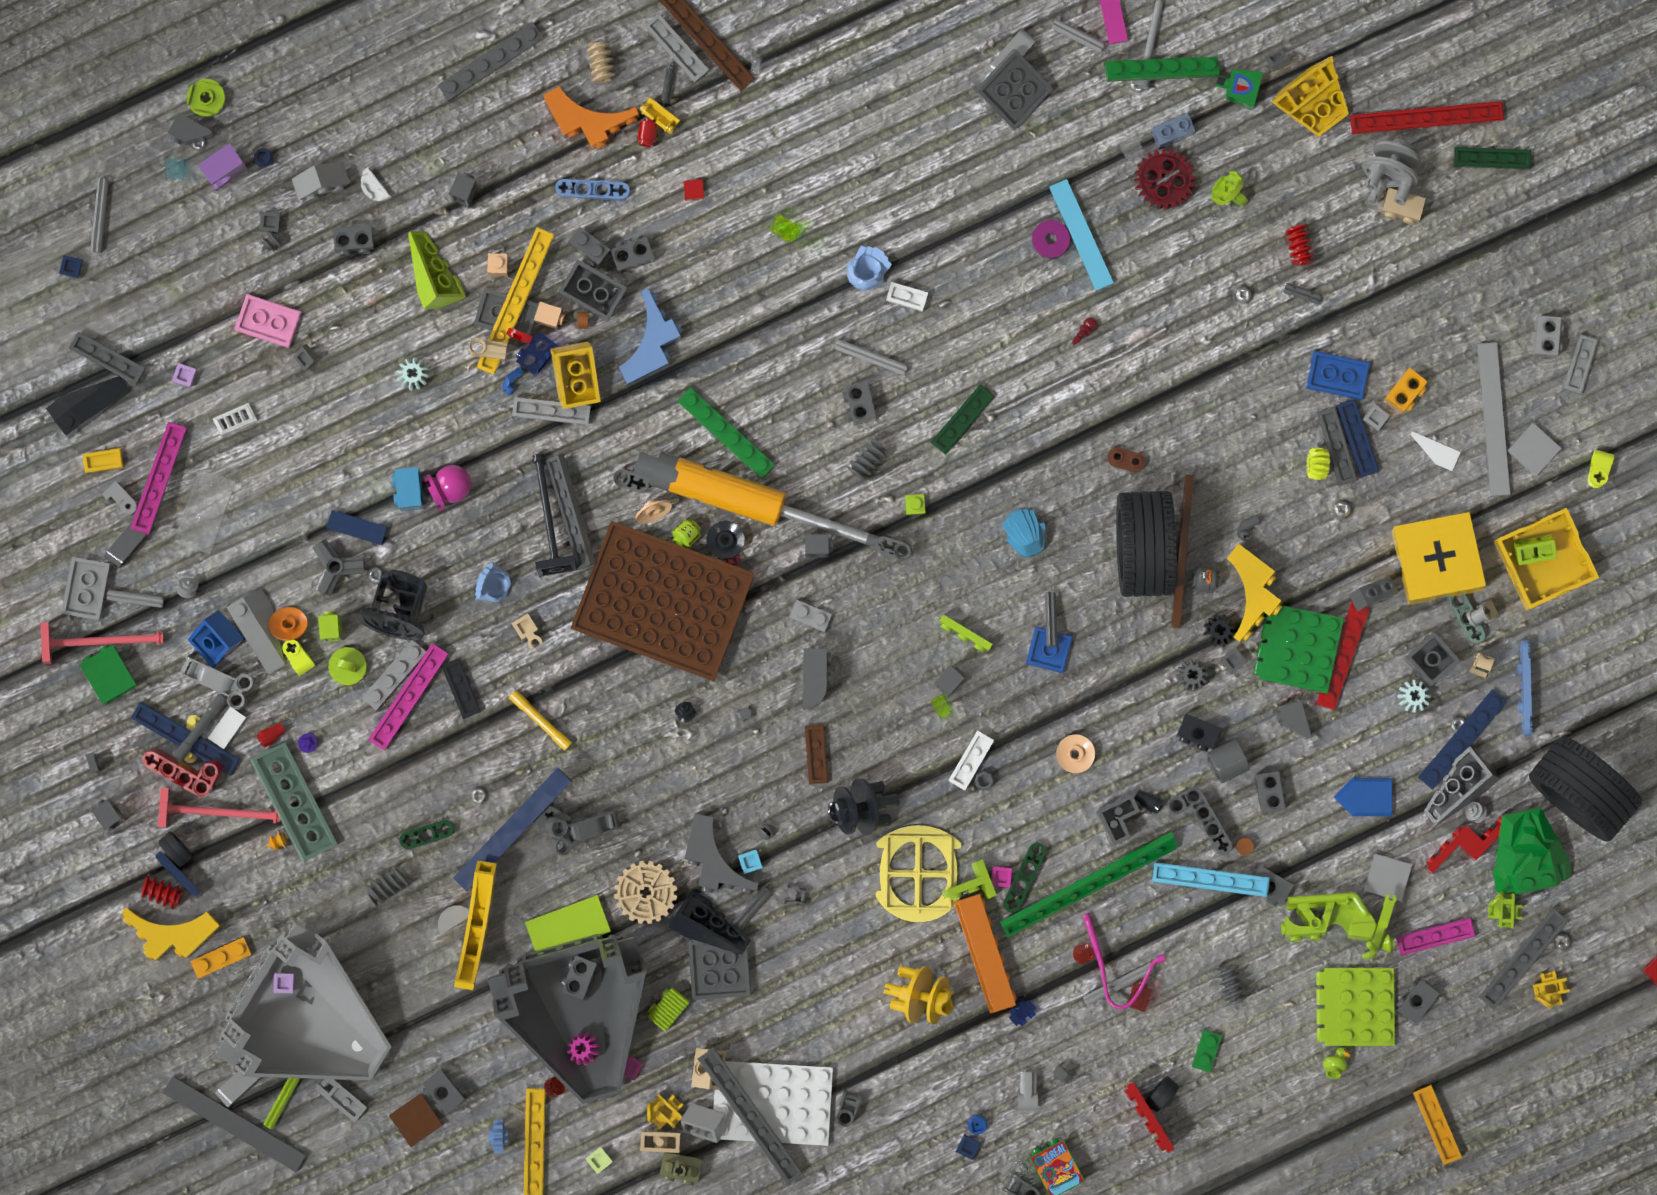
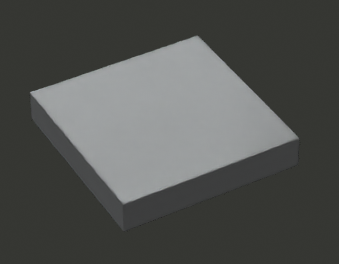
M1532 423L1507 452L1536 477L1562 448Z
M1374 854L1364 891L1386 897L1390 893L1389 899H1392L1395 895L1396 901L1402 902L1412 864Z

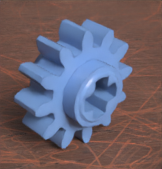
M494 1119L493 1128H489V1145H494V1154H503L505 1145L509 1144V1129L504 1128V1119Z

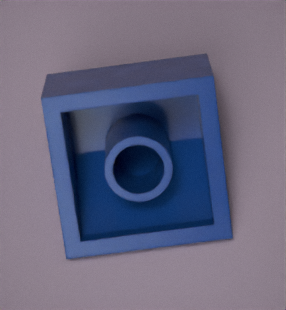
M218 610L205 618L187 640L207 663L214 668L235 650L244 638Z

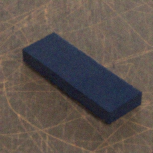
M334 510L331 511L326 529L381 546L388 528Z
M161 851L155 855L157 861L194 899L201 896V892Z

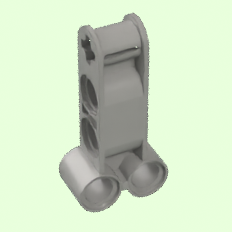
M185 656L184 665L177 674L228 696V705L235 710H242L246 707L247 698L244 694L253 691L256 685L255 680L251 676L241 674L235 679ZM248 678L250 685L244 689L241 687V681ZM236 696H241L242 698L239 706H234L233 699Z

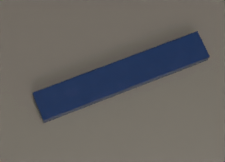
M143 702L138 704L131 717L132 720L177 746H180L191 733V730ZM201 736L190 751L205 762L218 760L223 766L222 772L229 776H232L241 760Z

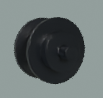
M682 702L675 708V714L680 722H689L696 715V711L690 702Z

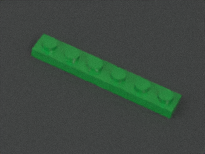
M1218 56L1105 62L1107 82L1207 78L1220 75Z
M689 388L677 401L761 479L775 466L774 463L693 389Z

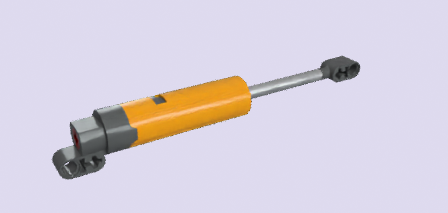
M661 451L659 457L641 452L634 471L621 468L613 475L616 485L638 493H642L650 486L692 500L702 501L704 504L773 527L777 525L780 516L876 547V550L881 554L899 560L907 559L912 551L911 545L906 541L888 535L879 537L784 505L787 496L786 492L717 469H710L705 465ZM620 472L626 473L628 477L626 482L619 481L618 474ZM632 475L635 476L633 478V480L635 481L643 479V483L646 484V486H642L641 488H639V484L635 482L629 485V483L632 480ZM887 540V544L893 546V542L897 543L894 553L890 552L891 547L882 549V545L879 542ZM899 546H906L908 553L904 556L900 555L897 551Z

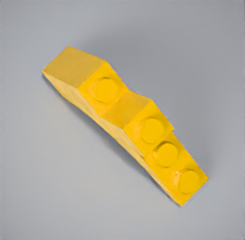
M1238 543L1227 557V560L1238 571L1245 589V613L1242 623L1234 635V638L1242 643L1243 641L1247 642L1252 636L1253 632L1251 630L1254 626L1258 627L1265 619L1263 615L1265 613L1270 617L1273 615L1277 616L1283 608L1281 606L1283 602L1265 589L1267 585L1270 587L1276 580V572Z
M126 908L121 912L124 916L122 918L129 927L133 925L138 930L136 934L141 940H147L142 947L145 949L143 953L150 960L158 961L173 946L175 947L174 952L180 958L183 956L189 958L222 927L209 912H205L202 916L190 922L170 926L149 922L134 913L130 908Z

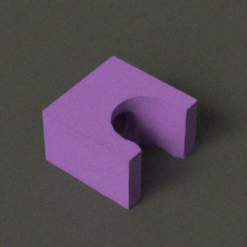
M230 143L198 164L216 191L248 170Z

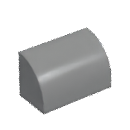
M691 1103L681 1118L684 1133L718 1143L726 1123L725 1113Z

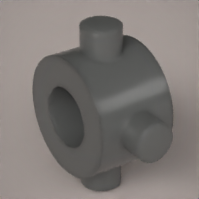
M747 705L746 708L738 709L737 713L740 714L742 722H745L750 717H754L750 706Z

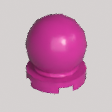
M450 465L443 467L438 471L435 478H431L430 474L423 477L425 482L429 481L426 486L436 505L440 504L437 506L439 512L446 509L444 505L446 502H460L471 491L472 482L470 475L460 466Z

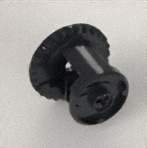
M399 570L383 571L371 608L359 610L357 620L367 628L386 636L403 640L422 639L425 631L417 621L428 588L426 582L407 572ZM386 588L398 594L400 606L393 605L395 613L380 610L381 602L389 603V598L384 597Z

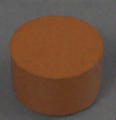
M578 312V329H589L588 312Z
M1242 837L1237 840L1236 850L1238 853L1248 855L1253 851L1254 845L1249 838Z

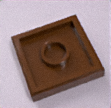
M422 1093L389 1115L410 1147H413L443 1126Z

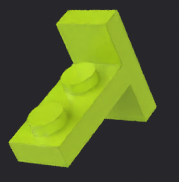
M983 859L971 864L976 879L942 891L944 899L950 897L951 900L962 897L961 893L968 890L970 894L980 889L985 900L997 896Z

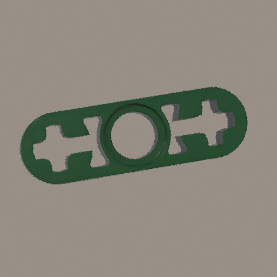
M443 820L401 834L399 843L405 849H413L452 836L454 825L450 821ZM443 824L451 827L448 830V834L445 835L444 832L438 833L440 837L436 838L434 826H436V830L442 829ZM423 830H431L432 838L430 840L422 838L421 833ZM418 832V838L421 843L417 844V840L412 841L410 846L407 843H403L406 835L413 838L416 837L414 833Z

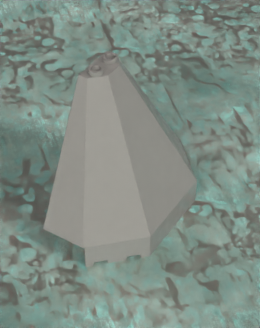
M295 923L290 932H284L277 939L275 946L271 944L266 948L226 1014L225 1021L228 1023L222 1029L219 1039L221 1045L216 1050L215 1055L234 1065V1068L242 1076L372 1080L379 1073L383 1060L388 1058L391 1045L328 943L317 933L314 934ZM274 973H294L293 993H273ZM305 980L312 987L306 986L301 995L309 1000L314 996L312 1005L296 997ZM355 1040L363 1048L361 1051L357 1052L352 1049V1043Z

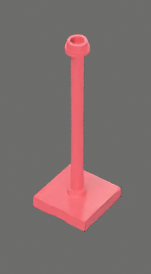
M40 623L42 662L44 665L52 664L51 649H55V647L156 642L157 645L164 644L163 632L156 631V634L54 639V637H51L49 623Z
M161 788L159 828H167L168 814L172 815V813L273 820V823L280 822L275 809L274 812L172 805V803H169V788Z

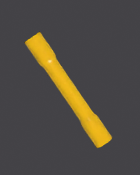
M515 690L510 695L509 699L533 719L564 751L568 749L572 742L544 718L522 694Z

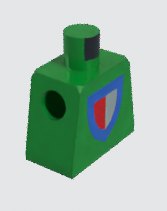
M1232 69L1229 78L1218 75L1216 87L1226 89L1225 99L1248 110H1253L1263 72Z

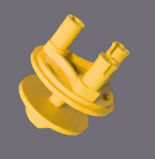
M900 965L898 977L911 980L910 984L903 986L891 984L890 982L885 984V988L889 989H884V994L899 998L891 1000L890 1009L905 1013L909 1023H916L923 1015L926 1006L927 1021L931 1024H936L942 1015L948 1016L953 1010L951 995L954 991L949 990L948 978L944 976L939 977L932 988V972L927 966L913 969Z

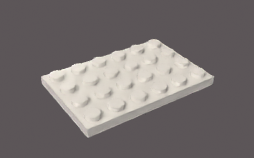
M725 1061L727 1067L781 1143L828 1146L832 1067ZM715 1090L713 1110L726 1114L725 1128L720 1139L755 1141L719 1090Z

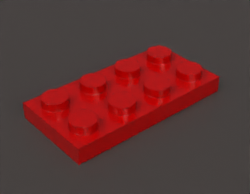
M1130 1081L1125 1084V1095L1129 1101L1134 1100L1137 1105L1134 1109L1139 1117H1144L1147 1121L1144 1125L1149 1133L1155 1134L1157 1137L1155 1143L1161 1151L1165 1150L1167 1153L1174 1150L1175 1148L1134 1082Z

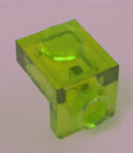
M776 213L767 230L782 240L792 243L798 238L801 226L794 224L780 213Z

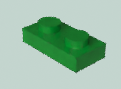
M1203 1030L1191 1067L1208 1073L1211 1072L1222 1038L1221 1035Z

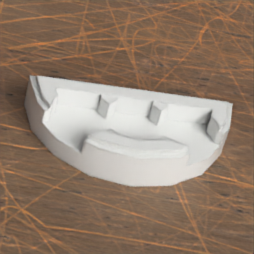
M367 167L361 177V188L364 194L375 201H386L392 198Z

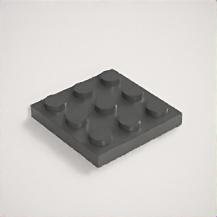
M1013 49L975 91L1015 131L1053 88L1016 49Z
M699 941L688 942L692 1000L750 996L747 948L741 955Z

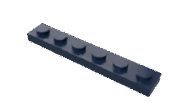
M1492 689L1417 778L1433 790L1453 767L1452 764L1455 759L1469 748L1507 701Z

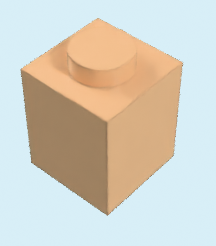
M488 253V275L508 276V255Z
M540 302L534 321L535 323L557 329L558 325L562 326L565 315L562 314V308Z

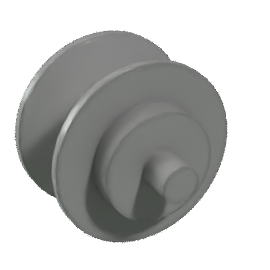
M183 578L179 581L177 592L181 597L193 598L196 595L198 584L194 579Z
M1472 802L1467 806L1465 814L1467 819L1475 823H1481L1487 816V809L1478 802Z

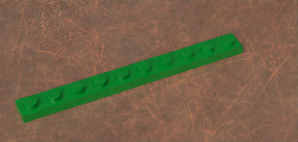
M1171 832L1163 835L1140 849L1128 853L1121 859L1111 862L1102 869L1092 872L1083 879L1075 881L1064 889H1060L1039 902L1024 908L1022 911L1007 917L1000 922L1007 938L1178 849L1176 840Z

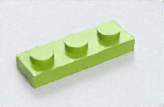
M942 615L939 623L942 624L940 626L942 629L949 633L954 631L958 634L957 638L966 643L969 640L975 644L973 647L982 653L984 651L989 652L993 645L945 615Z

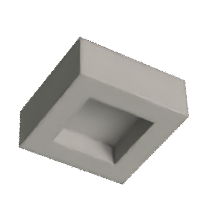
M1374 404L1363 418V421L1378 432L1390 415Z

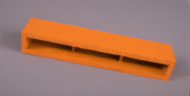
M980 894L954 902L989 1012L994 1013L1015 1006L1016 995L1009 985L1010 976L1003 967L1004 958L998 951V940L996 935L992 933V921L986 915L984 898H981Z

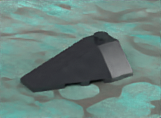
M117 376L61 396L49 405L46 410L62 432L70 439L127 395L130 390L120 377Z

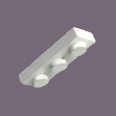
M977 731L948 781L965 791L994 740Z

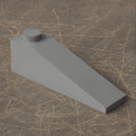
M263 589L249 594L226 607L268 675L283 667L285 661L280 640L274 637L269 629V620L274 612L273 607Z

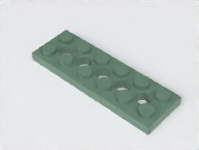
M284 742L252 757L250 761L302 863L336 847L338 844L286 743ZM273 763L280 765L281 771L279 773H275L272 770L271 765ZM282 780L289 783L290 788L288 790L281 788L280 782ZM293 797L298 800L299 804L297 807H292L289 804L290 798ZM299 815L306 816V824L299 823ZM307 832H313L316 835V840L313 842L307 839Z

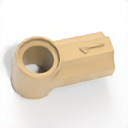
M474 338L469 343V351L474 357L505 360L508 343ZM475 343L483 345V349L480 352H475L472 349Z

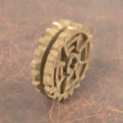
M640 861L639 865L631 864V869L625 868L623 870L624 875L617 878L619 885H615L614 888L618 890L617 894L614 895V898L619 900L616 904L617 907L623 909L622 914L624 916L627 914L630 916L629 920L634 921L638 919L640 924H643L644 921L652 924L654 919L657 922L661 921V916L667 917L669 915L668 910L675 907L673 900H677L678 897L674 895V892L678 890L677 886L673 885V882L676 881L675 878L669 877L670 871L668 869L664 871L662 869L663 865L658 864L654 866L652 861H649L648 864H645L644 861ZM645 887H649L648 891H651V895H647V898H643L644 894H641V890H645Z

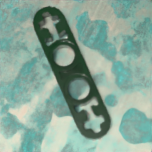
M1041 843L1032 844L1021 863L1003 902V906L1008 912L1018 911L1046 854V849ZM1037 846L1041 847L1040 851L1042 852V855H1037L1035 859L1039 861L1038 864L1027 860L1028 856L1030 858L1033 857L1034 852L1032 848H1037ZM1027 863L1034 866V872L1030 875L1023 871V867ZM1017 881H1023L1026 884V889L1023 892H1018L1015 889ZM1011 891L1017 895H1022L1021 900L1017 897L1015 901L1017 907L1009 909L1007 901H1011L1014 895H1010Z

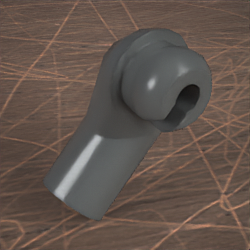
M1257 515L1240 523L1237 536L1242 541L1248 540L1251 528L1260 524Z

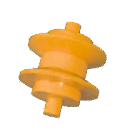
M277 831V836L275 837L270 834L267 847H272L277 852H279V847L281 846L286 849L289 836H284L279 831Z

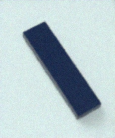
M1356 400L1336 405L1360 477L1363 478L1380 472Z

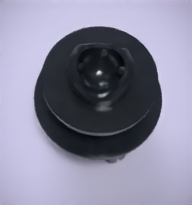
M857 778L852 782L850 790L845 786L838 787L835 790L833 802L828 805V815L831 822L838 824L841 831L846 835L853 834L856 828L865 836L873 835L878 827L890 826L892 824L891 816L889 814L880 815V811L887 807L899 806L900 800L894 801L899 796L897 793L887 796H876L877 793H883L885 790L883 781L869 783L863 778Z

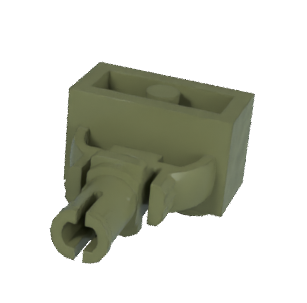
M664 1152L660 1175L664 1176L663 1180L674 1182L675 1179L683 1180V1184L694 1185V1182L698 1183L703 1159Z

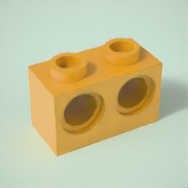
M1409 368L1384 400L1401 414L1405 410L1409 412L1415 405V402H1413L1414 398L1417 395L1421 397L1426 391L1425 385L1428 381ZM1409 380H1415L1417 382V389H1412L1409 387ZM1397 395L1405 396L1406 403H1398Z

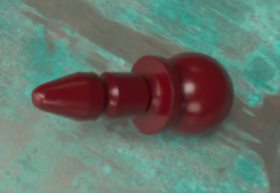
M1088 317L1084 320L1083 325L1079 327L1080 331L1072 341V345H1076L1085 336H1090L1091 332L1097 330L1098 321L1095 318Z

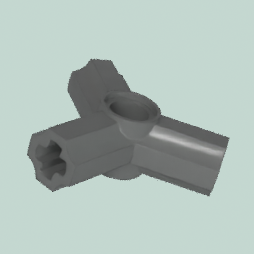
M327 539L320 541L312 547L325 566V570L315 590L331 597L341 575L365 573L364 556L339 558ZM334 562L340 564V569L337 572H332L330 568Z

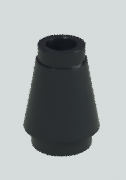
M1139 790L1134 798L1151 814L1157 815L1164 804L1161 797Z

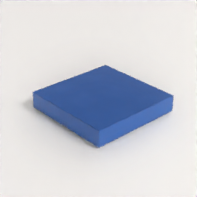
M1035 626L1026 664L1063 674L1073 636L1057 632V647L1048 648L1046 629Z

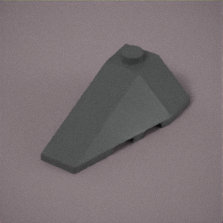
M1472 747L1467 748L1455 759L1449 774L1444 777L1441 787L1435 792L1424 810L1435 826L1481 796L1501 779Z

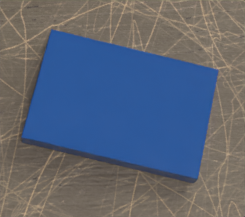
M1313 351L1306 389L1362 401L1370 362Z

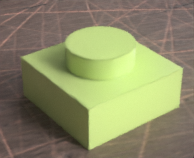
M599 1147L586 1158V1161L597 1174L613 1162L602 1147Z

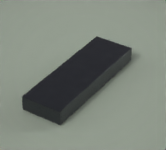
M460 659L442 665L441 667L462 718L466 719L480 713V707Z

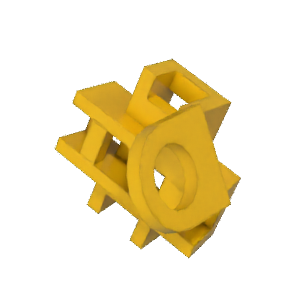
M1555 971L1540 974L1541 983L1533 985L1534 999L1549 1009H1553V1005H1563L1561 994L1570 992L1565 982L1567 978L1557 979Z
M658 1094L652 1103H647V1121H653L659 1130L666 1123L674 1129L675 1125L683 1117L678 1112L683 1104L674 1095L666 1101Z

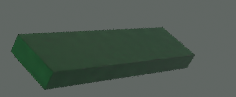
M1454 147L1453 167L1530 170L1531 150Z
M980 384L930 443L946 455L995 396Z

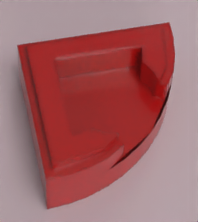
M508 328L506 333L508 336L524 343H530L533 337L512 328Z

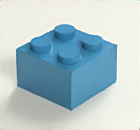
M418 467L395 469V474L392 475V484L397 491L396 494H393L394 505L401 512L425 510L420 469Z

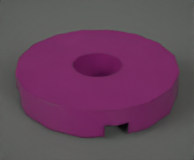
M1043 221L1033 231V247L1044 258L1052 259L1059 257L1069 247V231L1059 221ZM1047 235H1054L1056 242L1048 244L1045 240Z

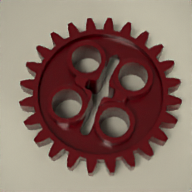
M1163 148L1159 154L1158 150L1155 149L1154 156L1148 153V160L1143 157L1141 159L1143 165H1137L1140 171H1135L1134 174L1139 176V178H1135L1134 182L1139 183V185L1135 187V190H1141L1138 197L1145 196L1143 203L1149 200V207L1157 204V210L1164 206V210L1167 211L1168 205H1170L1174 210L1175 203L1182 206L1181 199L1187 202L1188 197L1186 194L1192 195L1193 192L1189 188H1195V184L1191 183V181L1196 180L1195 176H1191L1195 169L1188 168L1191 162H1184L1186 156L1179 158V151L1176 155H1173V149L1166 153L1165 148ZM1163 163H1171L1173 169L1170 171L1165 170ZM1179 170L1178 174H1175L1168 179V183L1163 181L1155 188H1150V186L1160 182L1162 176L1166 178L1169 175H1171L1174 171ZM1153 172L1156 174L1157 179L1151 181L1147 178L1146 174ZM1179 178L1183 181V185L1177 187L1173 184V180ZM1163 188L1166 190L1167 195L1161 197L1157 194V190Z

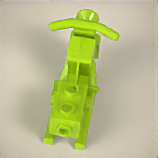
M1355 892L1288 897L1286 909L1296 910V914L1301 917L1306 926L1295 925L1289 920L1288 916H1285L1284 923H1281V934L1285 935V940H1290L1292 943L1301 942L1302 939L1319 941L1321 938H1324L1329 926L1337 924L1346 931L1348 939L1367 942L1366 946L1370 951L1362 954L1363 959L1375 958L1379 947L1387 953H1391V949H1394L1393 937H1390L1389 934L1385 935L1397 898L1394 895L1392 901H1390V893L1386 895L1377 924L1360 896ZM1325 908L1322 921L1315 917L1310 909Z

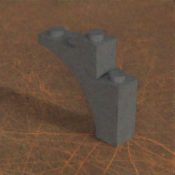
M695 813L685 859L688 860V864L695 866L703 863L698 885L702 887L701 891L713 893V890H718L719 883L723 884V888L731 890L734 889V886L742 888L741 892L749 894L757 891L759 883L752 882L738 875L722 859L714 839V817Z

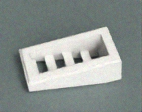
M247 403L213 418V421L220 435L224 437L257 421L250 404ZM246 410L250 419L246 420L242 411ZM235 414H239L242 420L241 423L238 422ZM229 417H232L235 423L234 426L231 425ZM221 421H225L227 429H224Z

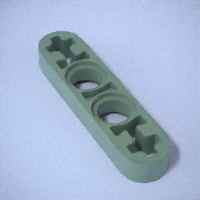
M1460 595L1464 600L1462 606H1456L1453 603L1455 596H1446L1467 640L1472 644L1481 643L1485 638L1482 626L1473 627L1475 632H1480L1481 634L1477 641L1476 638H1471V635H1473L1472 629L1468 631L1466 627L1472 625L1462 621V615L1473 610L1467 596Z

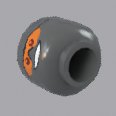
M1199 567L1192 573L1191 586L1197 592L1213 593L1216 587L1220 586L1221 578L1217 576L1215 569Z

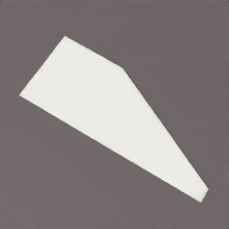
M1413 431L1411 432V436L1436 465L1453 471L1460 455L1459 451Z

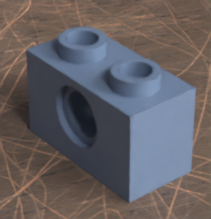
M1188 113L1155 126L1151 130L1158 149L1190 137L1195 132Z

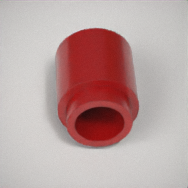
M644 118V121H640L637 136L639 146L653 147L654 143H656L658 124L655 123V120Z

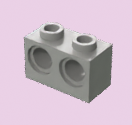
M1538 315L1535 318L1532 356L1556 358L1558 353H1561L1562 342H1559L1560 334H1563L1564 323H1561V317ZM1546 323L1553 325V332H1548L1545 329ZM1544 342L1551 343L1552 351L1544 349Z

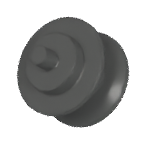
M268 232V238L262 237V244L264 245L262 249L263 251L268 249V251L272 250L275 252L274 247L276 245L281 247L279 244L281 242L279 240L281 235Z

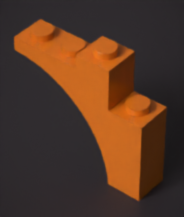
M560 86L543 94L544 100L564 138H574L582 130L592 150L595 148L600 150L607 146L606 143L609 142L608 133L610 135L615 134L621 130L620 127L626 124L630 126L636 123L637 118H639L636 107L618 113H598L585 109L566 96Z

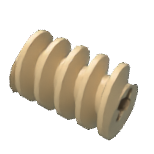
M595 42L586 45L590 47L587 50V53L591 55L588 60L593 62L590 64V68L593 69L591 76L595 77L592 79V83L601 84L612 81L611 77L616 74L609 71L614 68V65H608V62L613 60V58L607 57L608 54L612 53L611 50H606L610 43Z

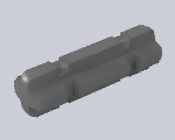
M1290 283L1285 285V294H1293L1294 297L1306 301L1310 300L1314 304L1320 302L1321 294L1311 293L1310 290L1299 286L1294 287Z

